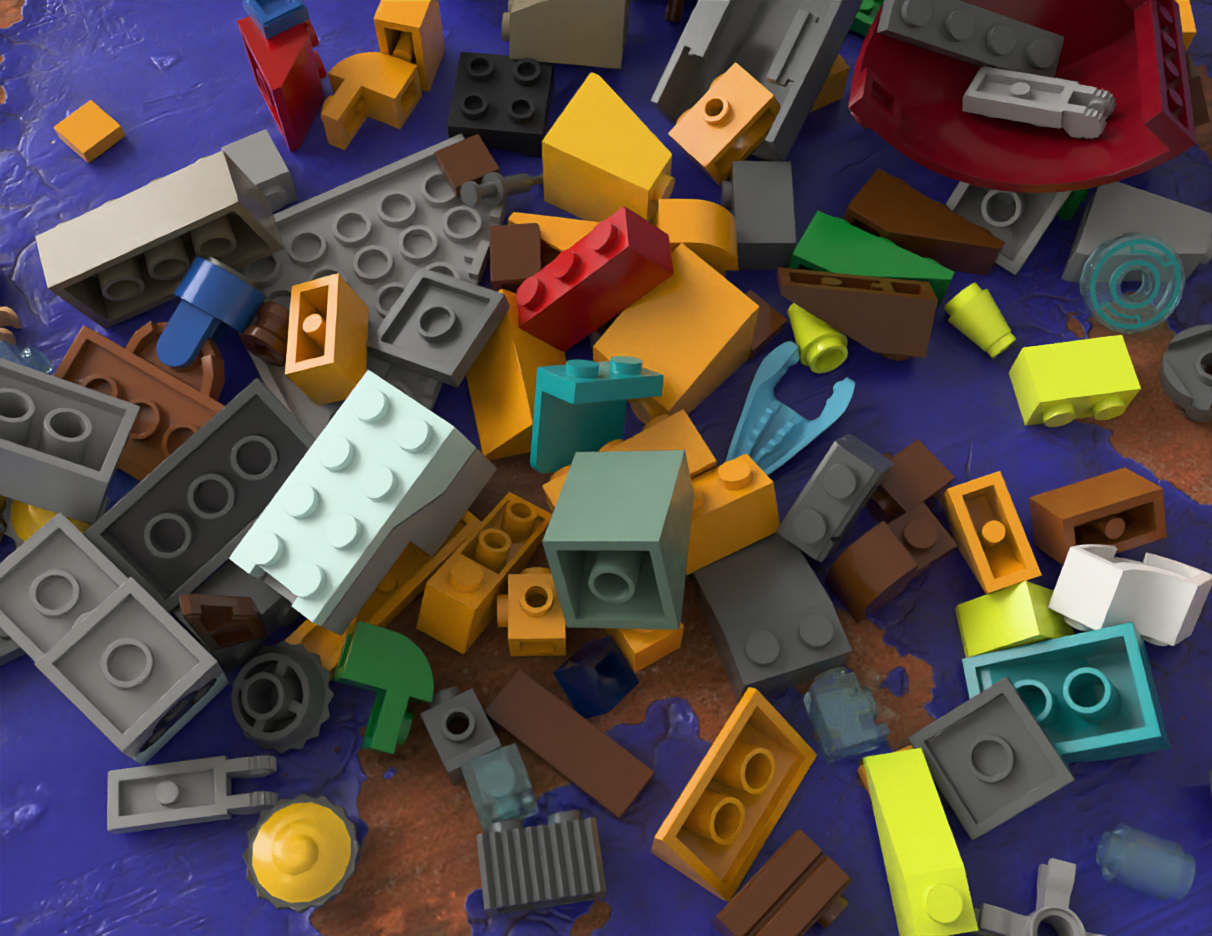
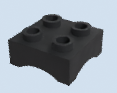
M461 51L447 125L449 138L461 133L465 139L479 134L486 147L502 148L521 153L527 157L542 158V140L546 136L548 114L554 87L553 63L537 62L529 58L521 60L509 59L508 55Z

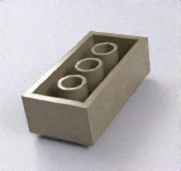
M223 150L213 155L202 157L183 169L165 177L154 179L146 186L120 198L109 200L94 210L72 220L63 221L56 227L35 236L48 289L105 330L176 298L177 296L174 293L196 256L202 258L203 254H206L230 268L238 270L284 249L268 198Z

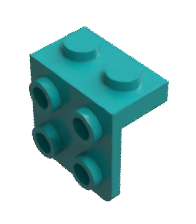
M629 356L611 357L610 361L604 362L574 359L568 360L566 365L537 367L530 455L532 469L539 473L556 472L567 465H571L576 452H598L604 445L613 440H623L627 399L662 396L664 375L642 367L643 360Z

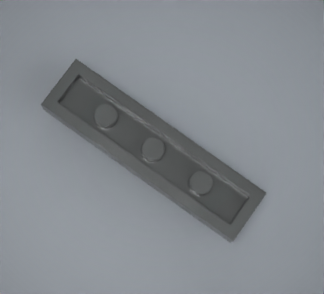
M884 0L877 30L879 34L979 67L986 66L1052 78L1055 77L1064 37L960 0Z

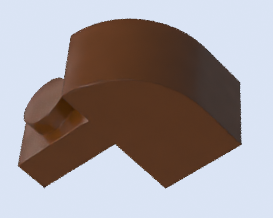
M922 502L889 524L882 521L856 540L832 564L825 581L856 623H859L898 598L911 579L952 554L958 544L925 503Z

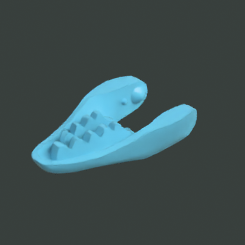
M792 341L785 342L776 347L763 359L755 374L730 444L726 462L747 454L768 476L835 423L845 412L852 398L855 382L848 377L836 382L833 386V395L827 399V404L821 415L814 420H808L781 403L774 395L776 384L788 368L799 361L800 347Z

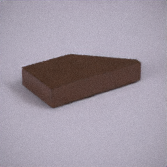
M185 594L179 596L182 616L209 650L216 651L262 638L267 634L263 616L251 597Z

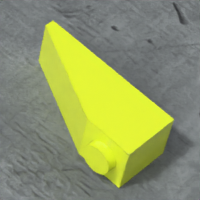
M922 748L864 757L863 763L899 936H949L978 931L965 868Z

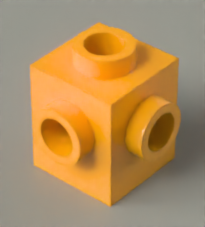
M532 567L522 570L520 574H508V594L497 595L498 627H508L510 656L566 655L567 625L551 570L543 567Z

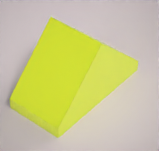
M1023 581L961 603L955 607L966 658L1074 635L1072 626L1064 621V615L1048 608L1054 590L1028 581Z

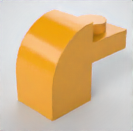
M380 52L355 54L337 63L328 72L333 95H330L325 100L321 110V120L324 124L328 143L346 150L367 117L401 129L422 98L418 66Z
M699 199L658 200L656 227L669 235L671 253L683 243L724 278L726 271H738L736 221L726 208L716 203Z

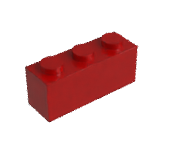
M623 206L607 220L598 223L590 233L569 249L562 251L555 260L534 276L527 278L517 288L519 328L554 348L566 352L674 275L669 235Z

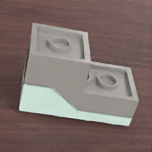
M367 370L229 559L250 575L263 580L293 603L292 607L311 622L342 636L408 543L412 542L434 557L497 468L453 425L370 370Z
M61 512L55 515L0 563V627L35 661L34 665L121 752L142 766L229 684L218 661L132 577L128 579Z

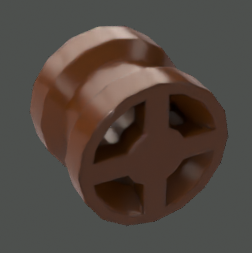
M263 302L257 311V322L254 325L246 326L240 335L242 344L261 360L274 366H284L286 364L290 310L274 302Z

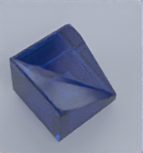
M612 635L583 645L553 672L576 712L585 719L609 713L639 683L638 678Z

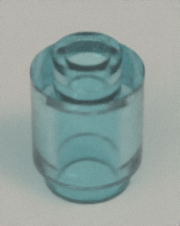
M1121 823L1112 832H1104L1097 846L1096 863L1102 866L1103 878L1108 882L1161 901L1167 900L1169 897L1181 900L1186 896L1192 885L1195 874V859L1192 854L1183 851L1182 846L1177 842Z

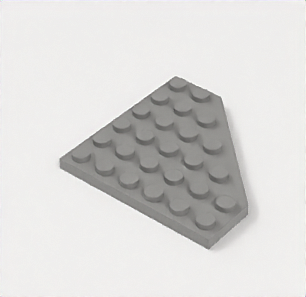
M461 133L274 214L284 249L236 271L265 289L263 294L267 297L264 302H274L290 310L291 289L293 285L339 273L369 307V341L420 267L478 286L480 285L490 259L489 226L503 224L506 216V203L492 206L484 199H481L480 204L469 207L462 201L461 196H455L436 163L434 152L464 140L465 138ZM257 314L254 320L252 321L251 325H254L257 322ZM246 348L266 387L317 439L345 400L317 406L285 375L286 364L282 367L271 365L256 357ZM367 348L366 372L370 370L430 411L433 410L443 382L373 358Z

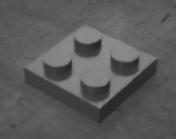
M420 267L370 338L366 347L373 358L458 388L510 308V305L503 293Z
M1008 677L1001 679L908 737L915 749L922 748L931 776L972 841L979 839L1077 780Z

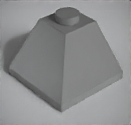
M959 182L947 201L946 206L973 224L988 229L995 237L1004 241L1005 244L996 263L1017 275L1072 191L1055 193L1007 192Z

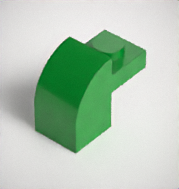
M357 621L348 626L333 681L376 692L360 748L380 754H394L396 744L402 746L410 731L412 712L406 710L408 701L416 704L432 703L434 682L430 664L422 650L412 640L398 632L362 621Z

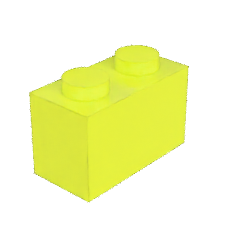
M1122 335L1024 347L1009 371L1025 426L1044 423L1047 427H1058L1068 424L1074 419L1094 417L1100 421L1113 419L1126 411L1128 405L1141 389Z

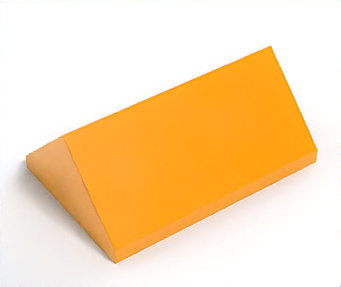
M504 289L498 292L505 294L510 308L466 374L482 454L488 460L531 452L537 367L566 365L567 362L565 352L554 348L519 328L517 294Z
M748 687L658 830L651 848L652 854L726 902H729L734 896L817 756L814 750L757 689Z

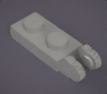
M982 66L963 96L962 111L984 115L989 118H1002L1030 123L1039 127L1058 129L1063 127L1071 137H1085L1086 139L1091 138L1093 140L1094 137L1098 138L1103 133L1107 124L1105 120L1109 115H1112L1117 103H1115L1116 98L1113 97V94H1110L1109 90H1103V88L1098 90L1097 87L1080 85L1077 81Z
M224 755L110 770L108 772L107 831L112 834H121L232 819V814L249 815L273 809L278 802V793L255 791L232 795L231 778H261L274 774V772H277L276 757L261 755L229 759Z

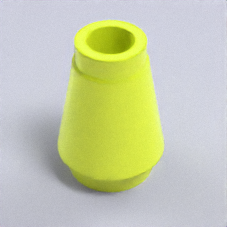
M976 282L963 289L944 306V310L950 315L948 322L983 351L987 352L992 359L1017 340L1011 333L1010 327L988 288L982 290Z
M795 303L788 308L787 315L790 319L796 344L800 347L799 356L801 363L810 367L815 373H826L840 366L848 356L846 348L848 343L847 337Z

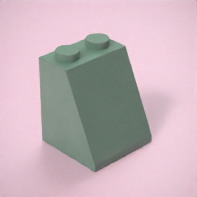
M685 450L575 453L542 541L567 627L679 630L694 497Z

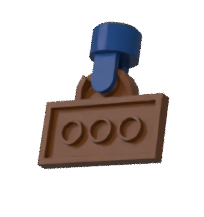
M203 254L202 258L199 256L195 257L176 289L174 295L182 300L169 322L155 323L149 321L135 331L126 347L119 345L85 325L82 326L53 376L140 406L118 466L119 469L142 481L226 406L218 401L225 382L224 360L217 345L223 339L229 327L242 333L246 326L251 325L258 309L267 297L263 294L265 290L263 287L222 262Z

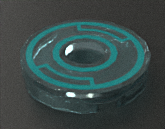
M1135 231L1122 234L1123 236H1118L1113 240L1108 239L1097 246L1085 262L1079 281L1080 293L1083 296L1085 308L1090 317L1111 331L1127 334L1150 330L1165 321L1180 303L1186 284L1184 264L1176 249L1160 237ZM1140 270L1143 276L1140 289L1132 295L1124 296L1121 291L1123 277L1130 271Z

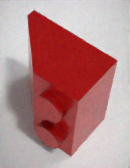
M250 16L238 20V28L256 85L290 152L298 150L325 100L321 79L326 78L327 74L318 52L312 49L319 46L314 27L308 19L266 39Z

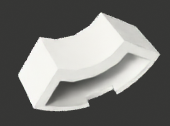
M1084 544L1070 547L1048 608L1064 615V621L1078 630L1088 632L1133 622L1145 641L1159 646H1175L1192 635L1212 586V574L1147 552L1143 562L1115 557L1117 551L1115 546Z

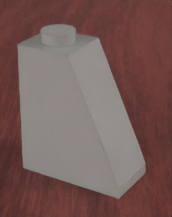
M1120 182L1096 186L1086 204L1061 279L1069 282H1091L1092 275L1099 261L1112 248L1130 240L1147 239L1162 244L1174 255L1180 268L1181 281L1187 280L1199 263L1207 265L1212 257V213ZM1145 244L1133 245L1134 250H1145L1158 255L1165 264L1171 261L1164 252L1156 247ZM1127 246L1112 254L1105 261L1096 279V282L1112 281L1113 275L1119 267L1133 260H1144L1154 265L1160 274V281H1176L1173 264L1163 267L1160 261L1151 255L1144 253L1131 254L1130 246ZM1133 265L1123 270L1118 276L1117 281H1155V276L1146 266Z

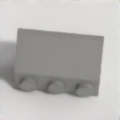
M0 358V495L55 513L61 512L64 516L93 525L98 519L113 483L140 406Z

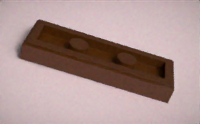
M520 668L484 710L490 722L618 822L654 776L652 769Z

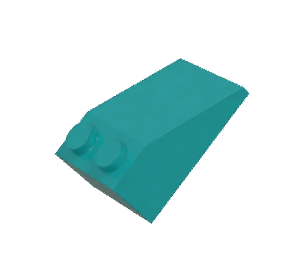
M1133 622L962 659L969 698L971 699L1005 677L1010 678L1066 763L1109 760L1171 749L1144 639Z

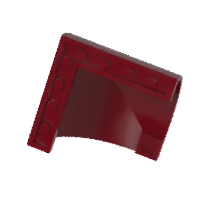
M960 0L1064 37L1054 78L1077 81L1080 85L1097 87L1098 90L1103 88L1105 91L1109 90V93L1113 94V97L1116 98L1115 103L1117 104L1112 115H1109L1105 120L1107 124L1103 133L1098 138L1094 137L1093 140L1091 138L1086 139L1085 137H1071L1063 127L1061 129L1039 127L1025 122L989 118L980 114L963 112V96L978 70L982 67L877 33L883 4L861 47L855 65L848 109L859 125L866 129L871 128L903 155L925 168L970 185L1007 192L1055 193L1088 189L1117 182L1163 164L1197 144L1179 4L1175 0Z

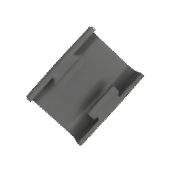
M698 0L650 101L662 116L675 126L678 118L686 110L691 109L709 91L712 82L719 75L726 73L736 62L769 90L781 106L767 137L749 156L762 161H786L864 0Z

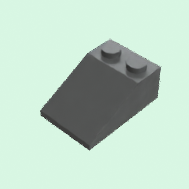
M778 532L689 574L737 704L748 687L755 688L763 696L840 672L852 653L851 646L836 610L824 587L801 550Z

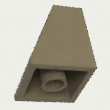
M509 0L508 12L503 13L501 32L502 41L509 42V59L521 60L529 58L537 62L621 69L628 35L630 0Z

